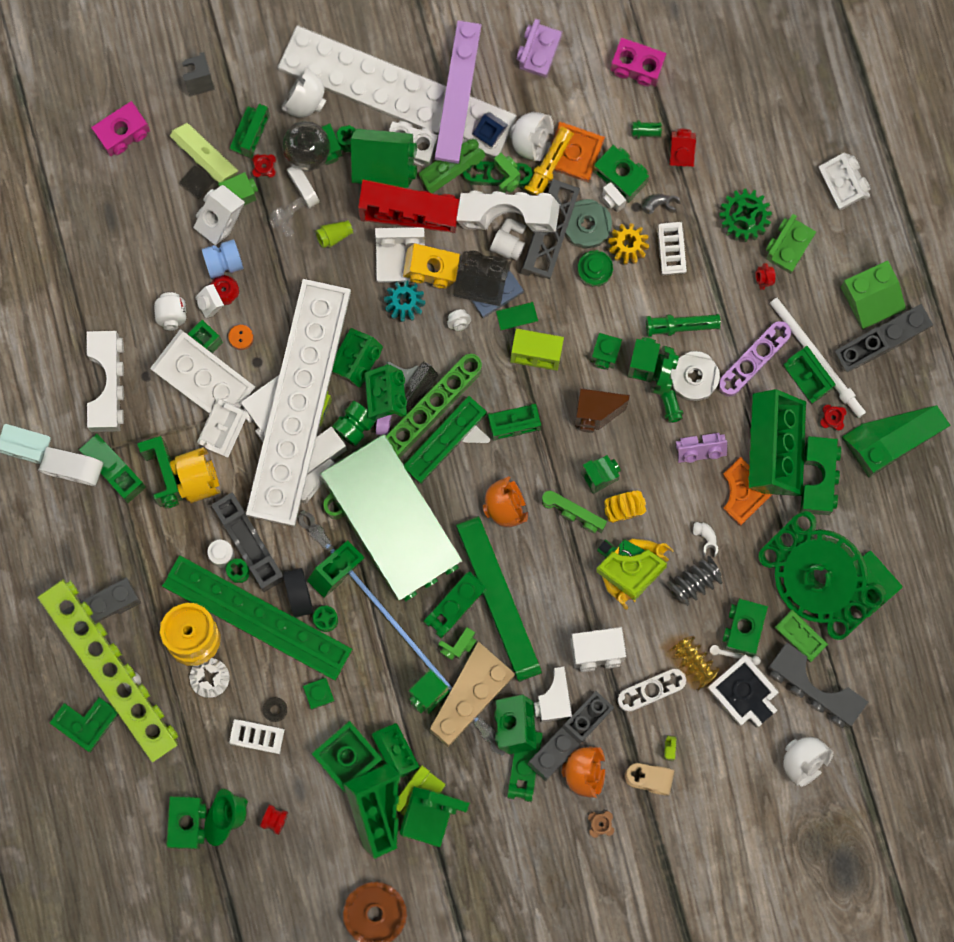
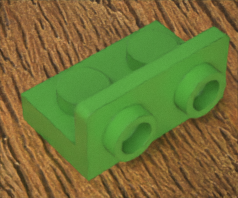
M792 214L789 220L784 218L778 228L781 234L777 240L772 238L766 248V251L769 252L766 260L790 274L816 234L815 230L797 221V216Z

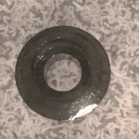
M272 697L263 705V714L271 722H280L287 715V704L281 698ZM275 705L280 707V712L276 715L271 713V708Z

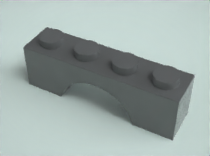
M232 492L211 504L263 592L283 582L284 577L246 516L234 493Z
M786 643L767 668L771 671L769 675L779 683L784 681L790 685V691L800 698L805 696L812 701L810 705L818 712H827L832 716L830 720L840 728L844 726L847 728L851 727L868 704V701L849 687L837 693H826L815 688L806 674L807 657L789 643Z

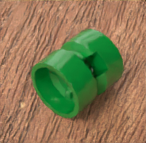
M353 400L344 410L345 417H339L332 425V428L346 442L356 447L364 438V430L369 431L377 420L368 418V410Z

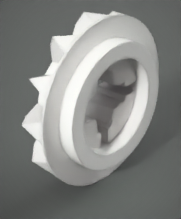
M211 658L206 663L192 666L189 675L191 687L202 697L212 698L220 695L225 691L229 683L227 667L220 660ZM205 668L211 674L219 672L213 678L214 687L208 681H202L205 677Z

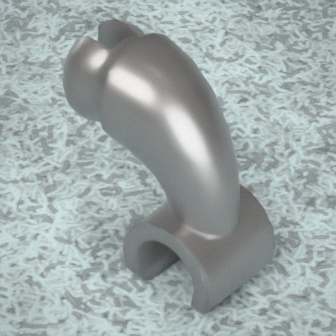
M664 194L651 195L644 201L642 210L652 214L655 208L665 204L669 212L675 213L676 209L669 204L671 202L680 204V199L677 196L669 197Z

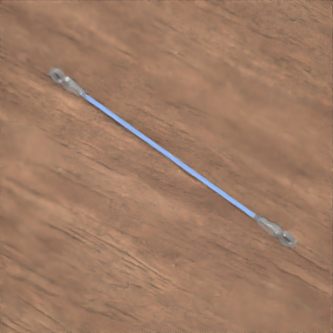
M305 510L301 511V514L297 516L300 525L305 529H309L310 537L318 542L323 549H326L329 553L331 552V554L335 552L332 541L326 535L325 530L319 524H315L314 516L311 513H306ZM303 515L310 519L311 526L305 524ZM352 571L349 575L425 664L449 687L448 691L451 692L452 686ZM477 716L473 720V725L478 729L480 736L486 742L491 743L492 750L497 754H501L502 757L506 752L499 750L495 746L496 730L492 725L487 724L482 717Z

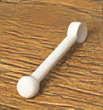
M716 645L710 647V654L713 656L721 654L737 659L745 656L721 650ZM747 656L755 666L760 664L761 660L758 656Z

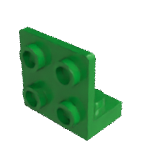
M413 786L400 835L441 847L450 814L456 815L457 810L467 813L470 803Z

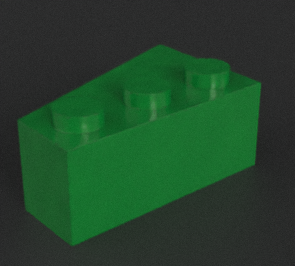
M389 763L344 783L362 846L374 859L397 849L398 818L396 814L397 804H399L397 792L400 774Z

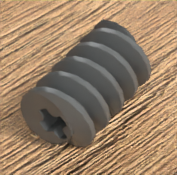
M709 555L707 556L708 563L704 560L699 561L700 569L692 565L690 567L691 573L686 570L682 572L683 579L676 576L674 577L675 584L670 581L667 582L670 591L679 602H683L688 606L690 605L689 596L696 601L698 600L697 591L705 595V586L713 590L714 580L720 585L722 584L721 572Z

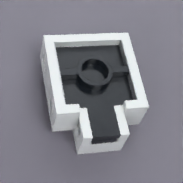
M747 655L743 656L707 688L739 726L750 719L756 727H759L777 711L770 703V700L779 692Z

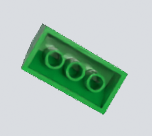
M777 389L754 393L751 407L749 488L763 494L803 496L806 401Z

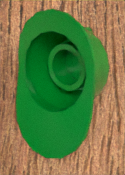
M221 789L217 792L204 824L205 838L209 844L220 846L228 838L231 830L237 829L244 824L248 804L246 798L232 795L228 789Z

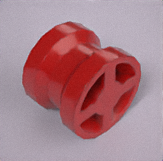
M269 805L260 828H269L273 830L274 834L279 835L289 812L284 810L280 812L276 810L275 806Z

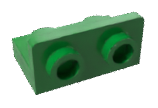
M258 104L257 109L250 106L246 108L231 143V151L249 158L253 157L270 117L267 106Z
M351 328L336 353L332 374L344 378L360 388L365 381V372L371 370L375 361L380 357L383 346L374 337Z
M387 364L365 372L368 418L377 420L392 414L401 417L406 416L407 399L405 397V377L403 371Z
M397 723L371 734L386 764L389 763L400 774V777H404L419 768Z

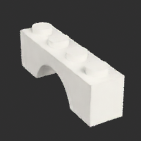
M470 191L460 195L457 222L464 229L487 230L490 223L496 217L504 213L514 212L523 215L525 223L534 232H556L560 205L548 193H539L538 196L523 192H517L515 195H506L498 191L492 192V194Z
M117 331L87 332V356L90 361L101 365L105 369L107 377L106 386L102 394L94 401L87 403V428L90 432L120 431V424H124V410H120V400H124V387L120 386V376H124L123 362H120L119 353L124 351L123 338H119Z

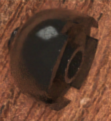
M308 121L295 123L287 129L282 142L285 160L291 167L304 171L318 169L326 163L331 147L328 135L322 127Z

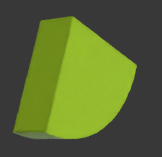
M667 735L663 759L674 761L676 736Z

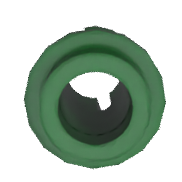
M640 120L632 122L631 135L636 137V139L640 137L661 138L662 123L640 122Z
M671 390L669 393L664 392L663 395H660L666 412L665 419H668L669 423L682 420L684 412L679 408L676 392Z

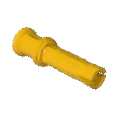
M560 127L540 167L534 168V175L528 186L525 185L524 190L534 196L544 192L548 182L554 178L552 173L571 137L574 135L573 132Z

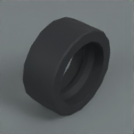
M298 568L283 572L294 618L313 614L303 569Z

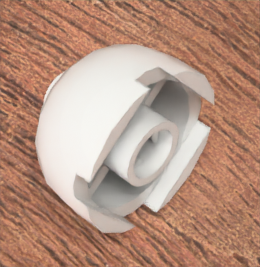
M305 68L291 88L289 100L284 101L281 110L297 118L308 117L314 111L320 112L326 102L323 99L325 89L321 79L315 73Z
M539 112L522 115L510 130V138L512 139L515 151L526 159L542 161L552 143L547 141L549 134L554 132L553 120L550 115Z
M806 737L798 741L794 739L785 749L787 752L784 756L783 766L787 776L797 786L803 787L811 783L822 773L819 768L823 763L828 766L833 757V751L822 741L814 737Z

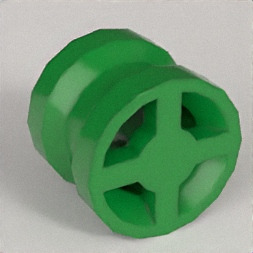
M321 606L315 610L313 622L318 630L330 632L337 627L338 615L332 607Z

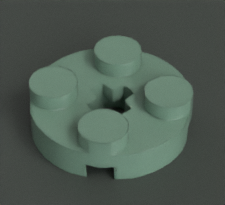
M583 199L577 201L565 233L566 237L576 247L594 248L601 245L608 239L611 231L612 218L610 212L605 206L603 207L595 200ZM585 218H589L590 222H594V225L589 230L581 226Z

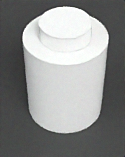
M216 540L208 548V557L216 567L226 568L229 561L235 559V552L227 541Z

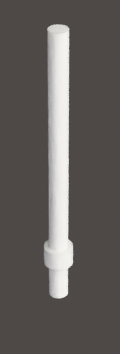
M778 298L771 301V306L781 319L789 325L791 332L801 345L810 348L835 382V389L840 394L839 398L844 404H848L858 418L862 417L866 412L855 399L856 395L852 389H848L781 301Z

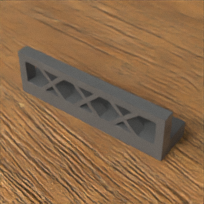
M552 179L547 193L551 194L559 203V210L564 217L563 224L556 226V230L561 229L560 234L558 235L557 231L553 232L557 240L556 246L547 250L543 242L544 236L552 232H534L520 274L530 276L533 273L547 279L551 278L580 188ZM559 189L572 192L571 201L562 205L557 196ZM567 206H569V207H568V210H567V213H566L565 210H564V208L567 207ZM543 255L547 257L550 263L547 271L534 267L536 259Z

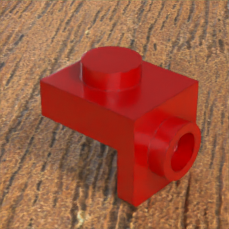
M677 129V132L671 133L670 165L694 167L696 133H691L689 129Z

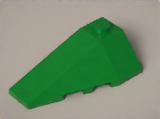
M936 405L863 423L844 435L842 439L870 478L951 425Z

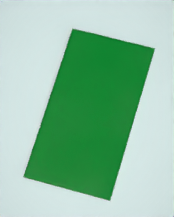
M534 302L496 311L501 330L538 321Z

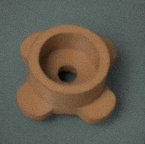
M606 811L604 814L591 813L588 820L591 822L590 835L596 838L604 834L607 836L613 835L614 828L611 822L613 815L611 812ZM600 822L604 823L603 827L599 826Z

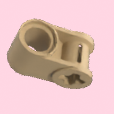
M635 763L625 771L624 779L633 788L670 796L674 770ZM636 769L639 770V775L643 776L637 782L634 781V776H631V773L635 772Z

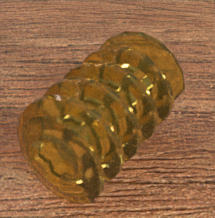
M692 635L685 637L667 652L676 651L672 659H682L678 665L679 668L688 667L684 674L685 676L694 674L691 683L700 682L697 691H699L717 677L716 675L720 668H710L714 662L713 659L704 660L708 653L707 651L698 653L702 645L700 643L692 645L695 636Z

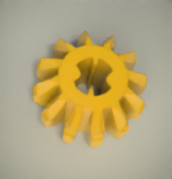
M630 223L628 229L621 224L619 227L620 231L614 229L612 231L613 237L608 239V244L612 245L609 248V253H617L615 255L616 261L623 257L625 265L628 264L630 258L636 264L638 257H645L646 254L643 250L649 249V244L645 242L648 240V235H640L643 230L642 227L637 228L636 231L633 230V223ZM625 240H630L629 243L633 242V246L627 248L628 245H626L625 247Z
M638 490L615 495L604 501L605 514L608 517V521L612 523L641 516L647 510L645 498L642 492Z

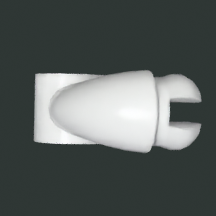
M695 522L693 534L701 535V537L707 540V544L703 549V555L706 556V549L711 547L715 550L714 557H716L718 546L716 545L715 532L708 524Z

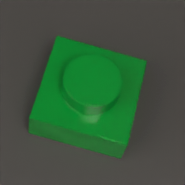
M327 678L303 686L311 710L335 702Z

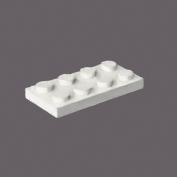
M181 329L150 368L209 414L217 398L241 407V402L255 388L249 381Z

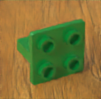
M868 551L863 556L867 568V584H880L886 592V598L876 609L878 610L900 591L903 586L872 551ZM874 589L868 590L867 596L869 600L878 602L880 599L878 591ZM854 605L855 608L863 615L862 609L859 606Z

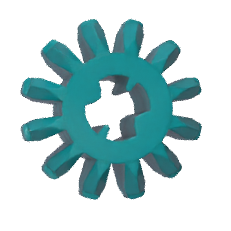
M407 280L404 282V287H401L399 282H395L396 290L388 288L387 292L390 296L384 297V302L388 303L385 309L387 312L393 311L391 314L393 319L400 315L401 322H405V316H409V319L413 321L415 320L413 312L418 315L422 314V310L419 307L425 306V300L421 299L424 296V292L417 291L418 285L416 283L409 288V281ZM409 298V304L404 303L401 305L400 299L405 300Z

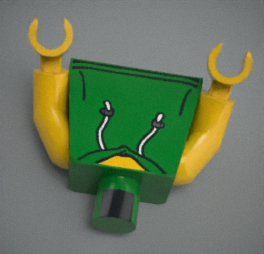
M605 539L597 549V552L607 558L612 552L621 556H635L648 549L667 562L669 559L664 556V553L666 551L673 552V549L665 543L658 544L642 539L623 540L616 548ZM602 577L607 592L627 610L628 607L625 602L633 599Z

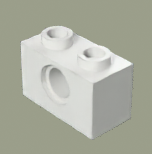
M221 185L215 191L211 189L203 199L205 204L197 212L196 218L198 219L193 227L214 245H217L229 236L245 204L242 199L224 185Z

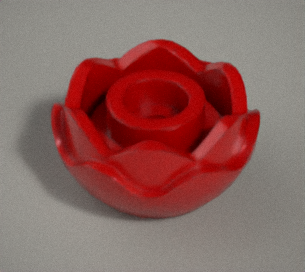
M223 275L214 278L210 285H214L224 305L231 304L239 296L238 283L230 276Z

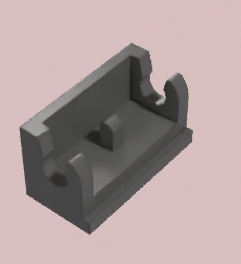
M204 52L199 53L200 56L186 59L182 63L184 67L188 65L196 67L193 72L183 75L189 96L215 90Z

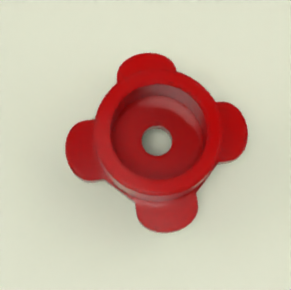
M256 154L253 157L254 169L252 174L254 177L268 176L272 178L276 175V170L274 169L276 157L274 155Z
M763 263L762 267H758L755 273L756 282L761 290H765V287L773 286L776 280L774 268L772 266L768 267L767 263Z
M825 405L822 409L824 416L820 421L823 428L832 427L837 431L842 430L845 426L843 420L847 414L844 407L839 408ZM831 416H835L836 419L832 420Z

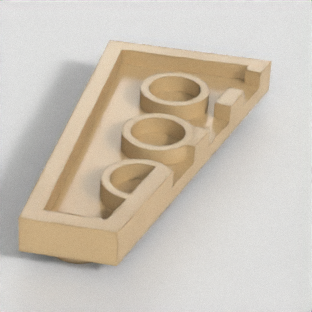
M478 641L432 724L430 732L449 747L514 678L515 673Z

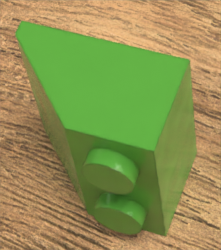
M888 260L844 280L841 286L862 330L906 310L900 283Z

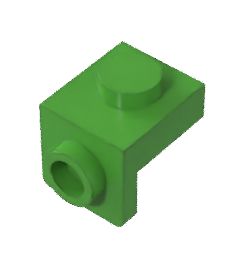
M500 153L494 158V166L506 180L499 185V192L506 193L508 191L511 193L520 184V172L516 169L518 166L510 156L505 157Z
M466 627L454 648L441 640L438 644V647L442 649L440 653L450 660H453L454 657L460 660L465 651L469 653L477 641L474 639L475 632Z

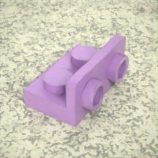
M538 19L534 20L533 26L528 25L524 37L528 39L525 47H520L517 55V60L520 61L519 69L547 78L562 32L540 25V20Z

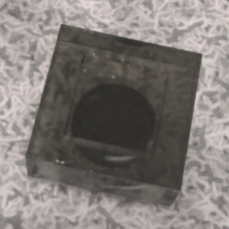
M194 165L179 183L199 200L213 184L214 180Z

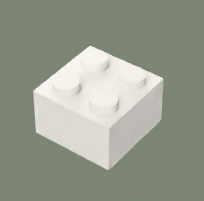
M622 627L575 633L571 636L574 669L580 668L581 672L594 671L596 666L605 665V669L620 667L621 662H624L626 658Z

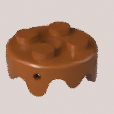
M380 882L363 884L351 892L345 902L343 912L345 926L351 936L358 942H392L402 932L407 918L406 905L402 896L393 887ZM372 907H379L383 912V916L378 922H373L368 917V912Z

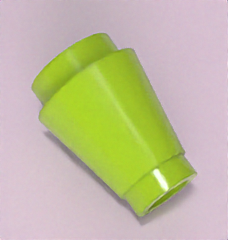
M348 220L322 225L320 229L316 230V237L322 248H331L353 234V228Z

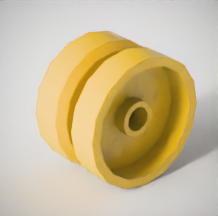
M183 603L175 606L166 613L161 622L160 636L163 644L177 662L186 666H197L206 663L216 654L220 646L221 634L211 614L198 604Z

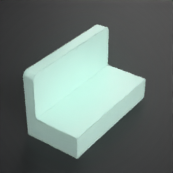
M4 424L0 435V453L40 464L46 447H49L51 438L47 435Z

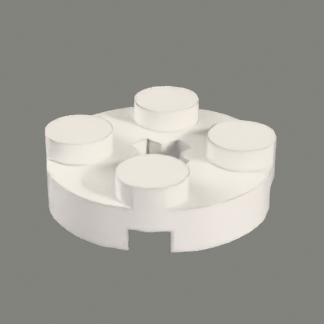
M692 351L679 358L676 369L671 370L670 379H672L673 390L676 394L686 400L700 401L709 398L716 390L720 379V372L709 355L703 352ZM693 370H697L698 375L702 376V379L692 382L688 374H692Z

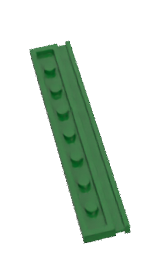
M180 555L168 574L165 583L162 585L168 591L190 603L204 607L212 615L334 681L337 680L353 651L352 648Z

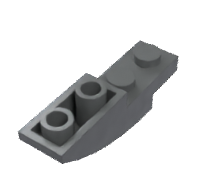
M919 304L879 328L876 327L835 350L846 372H849L901 346L934 325L922 304Z
M595 691L527 765L546 782L573 751L607 717L614 707Z

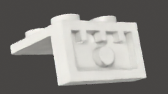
M424 227L375 228L377 282L392 283L405 282V280L411 282L410 278L403 277L406 251L414 243L425 246Z

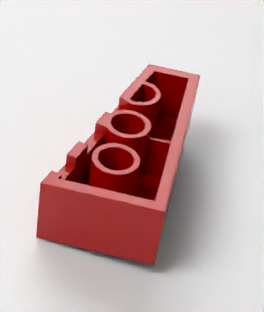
M362 180L358 209L361 221L412 228L424 227L427 230L456 233L460 199L450 194L437 195L427 191H417Z

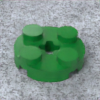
M662 346L661 349L665 353L664 355H658L652 378L653 381H656V388L651 387V393L658 395L670 392L672 386V379H670L671 370L676 369L679 355H676L674 348Z

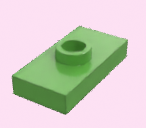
M793 610L775 627L794 648L807 657L809 662H812L828 645Z

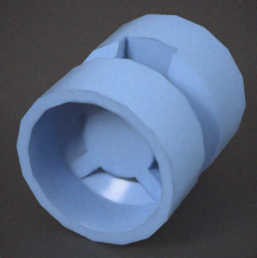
M234 239L221 243L219 248L213 245L202 249L211 279L223 276L227 270L230 273L243 270Z

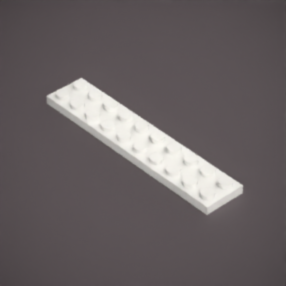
M300 26L296 27L278 66L279 71L298 78L307 68L321 79L325 90L400 121L408 122L417 128L430 129L435 132V135L439 136L446 86ZM470 96L462 144L472 138L476 139L479 143L478 148L483 149L486 156L494 159L502 152L511 127L516 120V115ZM488 112L508 124V127L493 147H490L472 134L483 115Z
M306 279L302 281L246 512L248 517L293 527L296 525L351 289Z

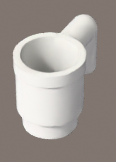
M507 218L501 229L497 232L490 251L517 261L525 243L509 234V232L513 230L523 234L526 225Z

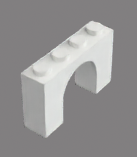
M280 375L241 402L243 410L248 412L246 420L248 423L253 421L258 429L255 432L262 442H264ZM332 426L316 437L308 474L329 459L333 461L347 451L346 445Z

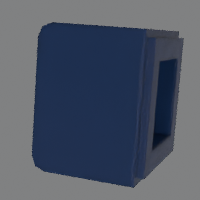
M488 112L483 115L472 134L490 147H493L508 127V124Z

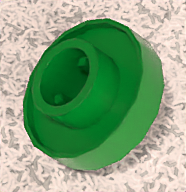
M598 250L589 251L580 258L578 275L586 285L600 287L611 279L613 262L607 254Z

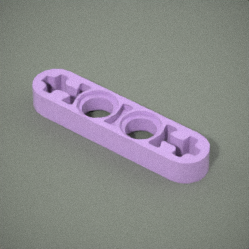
M781 321L772 324L737 360L719 381V390L723 395L728 397L736 395L786 344L791 336L789 325ZM782 328L785 330L783 334L785 338L778 337L774 342L777 347H774L770 341L776 333L774 329L781 330ZM761 344L767 345L770 349L769 355L765 357L758 355L756 351L757 346ZM742 362H750L753 365V371L749 374L743 373L740 370ZM737 374L740 378L734 384L736 389H725V380L730 382Z

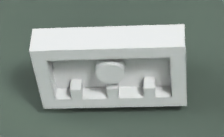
M842 153L819 166L834 200L841 210L863 198L871 197L868 192L870 190L869 183L865 177L861 178L858 169L860 165L857 159L846 153Z

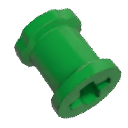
M350 125L342 126L337 131L339 146L346 153H351V140L344 142L343 138L348 139L356 131Z
M238 558L229 561L226 566V574L234 583H244L248 580L250 569L246 562ZM243 566L241 569L243 574L241 576L238 574L234 575V567L241 568Z

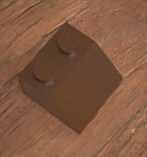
M580 388L575 427H580V431L588 433L600 430L627 409L630 395Z

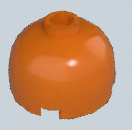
M509 476L493 483L487 489L485 504L483 505L486 517L488 519L492 518L496 524L502 527L517 526L528 520V512L523 514L521 507L526 505L523 495L515 481L509 482L511 478Z
M600 747L579 748L573 751L567 763H563L562 776L566 778L569 788L577 795L596 798V794L600 795L602 791L605 769L601 770L600 761H605V756Z

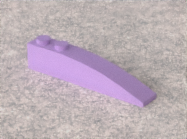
M459 20L457 22L435 160L459 164L481 24Z

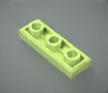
M188 123L172 131L170 137L198 165H201L215 181L221 183L236 176L238 170Z

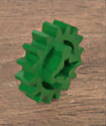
M744 188L741 195L735 190L733 198L730 196L726 197L725 201L727 204L722 203L720 207L724 212L719 214V219H724L721 223V228L728 227L726 235L729 236L734 233L736 241L742 236L744 242H747L749 236L757 240L758 233L761 235L765 234L766 230L764 227L770 226L771 222L767 219L771 218L772 212L766 211L770 207V203L763 204L764 195L758 198L756 197V190L748 194L747 189ZM735 205L736 212L730 216V209ZM742 212H744L745 215L750 214L749 219H747L746 216L741 217ZM761 215V222L756 226L755 218Z

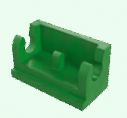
M808 346L794 354L783 364V367L811 405L832 391L836 386Z
M536 404L487 414L493 441L541 430V422Z

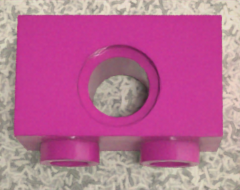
M132 101L91 127L110 157L114 154L119 155L123 153L128 145L134 141L139 142L143 140L150 131L147 122ZM119 128H128V131L125 134H116Z

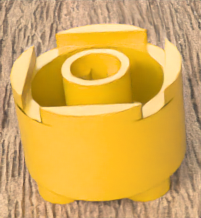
M205 447L176 456L175 460L170 461L174 475L178 474L180 484L177 485L180 496L186 498L190 503L220 494V490L216 488L220 485L212 460L207 461L204 456L209 454Z

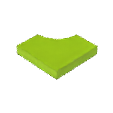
M648 549L635 556H621L612 552L597 567V573L633 600H636L667 568V563Z

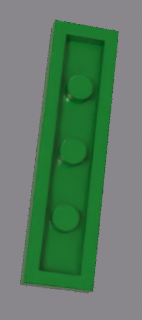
M468 396L404 464L408 474L418 483L422 484L485 417L487 411Z

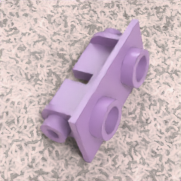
M719 433L702 435L703 443H698L697 436L680 438V441H676L678 463H691L702 459H718L727 456V440H725V435H720Z

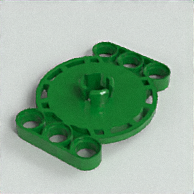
M802 511L795 515L760 550L759 561L765 567H775L776 587L789 609L806 620L818 623L828 622L827 631L830 637L835 640H843L884 602L886 592L880 584H867L866 564L861 553L852 542L833 531L815 530L817 523L815 516L811 512ZM800 517L808 518L810 521L809 529L800 528L798 525ZM783 533H789L793 537L792 546L783 544L781 539ZM825 535L834 537V538L838 539V541L835 540V539H833V538L825 537ZM771 549L775 551L777 555L775 562H769L765 558L766 550ZM826 569L828 571L825 574L826 584L819 583L815 579V570L822 571ZM781 577H783L784 579V585L786 587L787 592H785L782 587ZM874 589L878 591L880 595L878 602L869 600L867 596L868 590ZM789 596L798 606H800L799 609L792 604V602L788 598ZM856 605L862 609L863 615L861 618L852 616L850 612L852 606ZM806 610L811 613L818 614V617L811 616L807 613H804V611ZM835 622H842L845 625L846 631L844 634L835 632L833 627Z

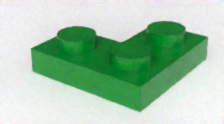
M99 697L85 717L64 703L50 721V724L91 753L119 714L114 707Z

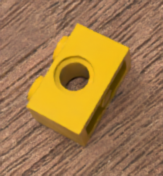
M414 243L406 251L403 277L410 278V281L413 283L421 284L428 282L432 283L436 288L446 289L456 282L460 254ZM427 263H430L434 266L435 273L429 271V269L427 268Z

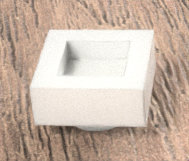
M610 182L603 188L602 195L604 197H602V200L610 209L614 208L618 213L625 207L626 199Z
M213 284L205 286L195 297L198 307L202 310L205 318L214 316L224 306Z

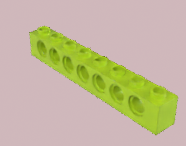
M62 579L40 594L38 599L153 763L178 745L176 739L179 736L172 725L168 727L162 720L165 716L158 705L152 706L147 698L150 697V694L143 684L138 686L133 679L136 674L128 663L126 665L122 663L119 658L122 654L115 643L109 644L104 636L108 633L100 622L95 624L90 617L93 612L85 601L83 603L79 601L76 596L79 591L71 580L67 583L65 579ZM65 600L71 601L74 604V611L70 614L62 612L60 608L61 602ZM78 621H84L88 624L89 631L85 634H79L75 631V624ZM92 642H99L103 646V652L94 655L89 651V645ZM111 662L117 666L118 670L114 675H107L103 671V666L106 663ZM122 683H127L132 688V692L127 696H122L118 693L117 687ZM135 704H142L145 706L146 712L142 716H136L132 713L131 708ZM151 724L157 725L160 728V733L155 737L149 736L146 733L147 726Z

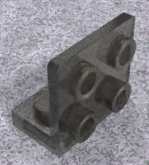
M465 251L457 271L453 296L501 306L511 261L501 256L490 257L478 251Z

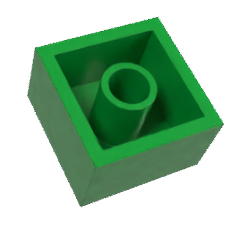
M351 721L346 723L311 753L345 794L344 783L374 770L383 762L380 755Z

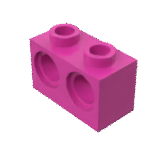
M621 37L612 61L611 71L620 78L627 79L629 77L637 80L643 86L652 85L656 87L665 62L666 53ZM622 57H629L633 62L624 64L620 59ZM650 64L655 70L647 72L643 69V66Z

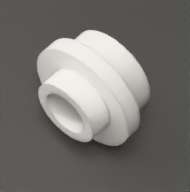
M456 310L448 315L447 325L450 329L461 331L468 327L471 317L465 310Z

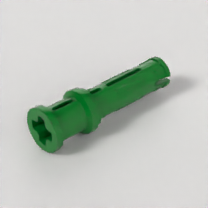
M671 314L660 318L646 316V334L648 338L657 334L672 336L675 332L719 330L721 328L719 314L674 318Z

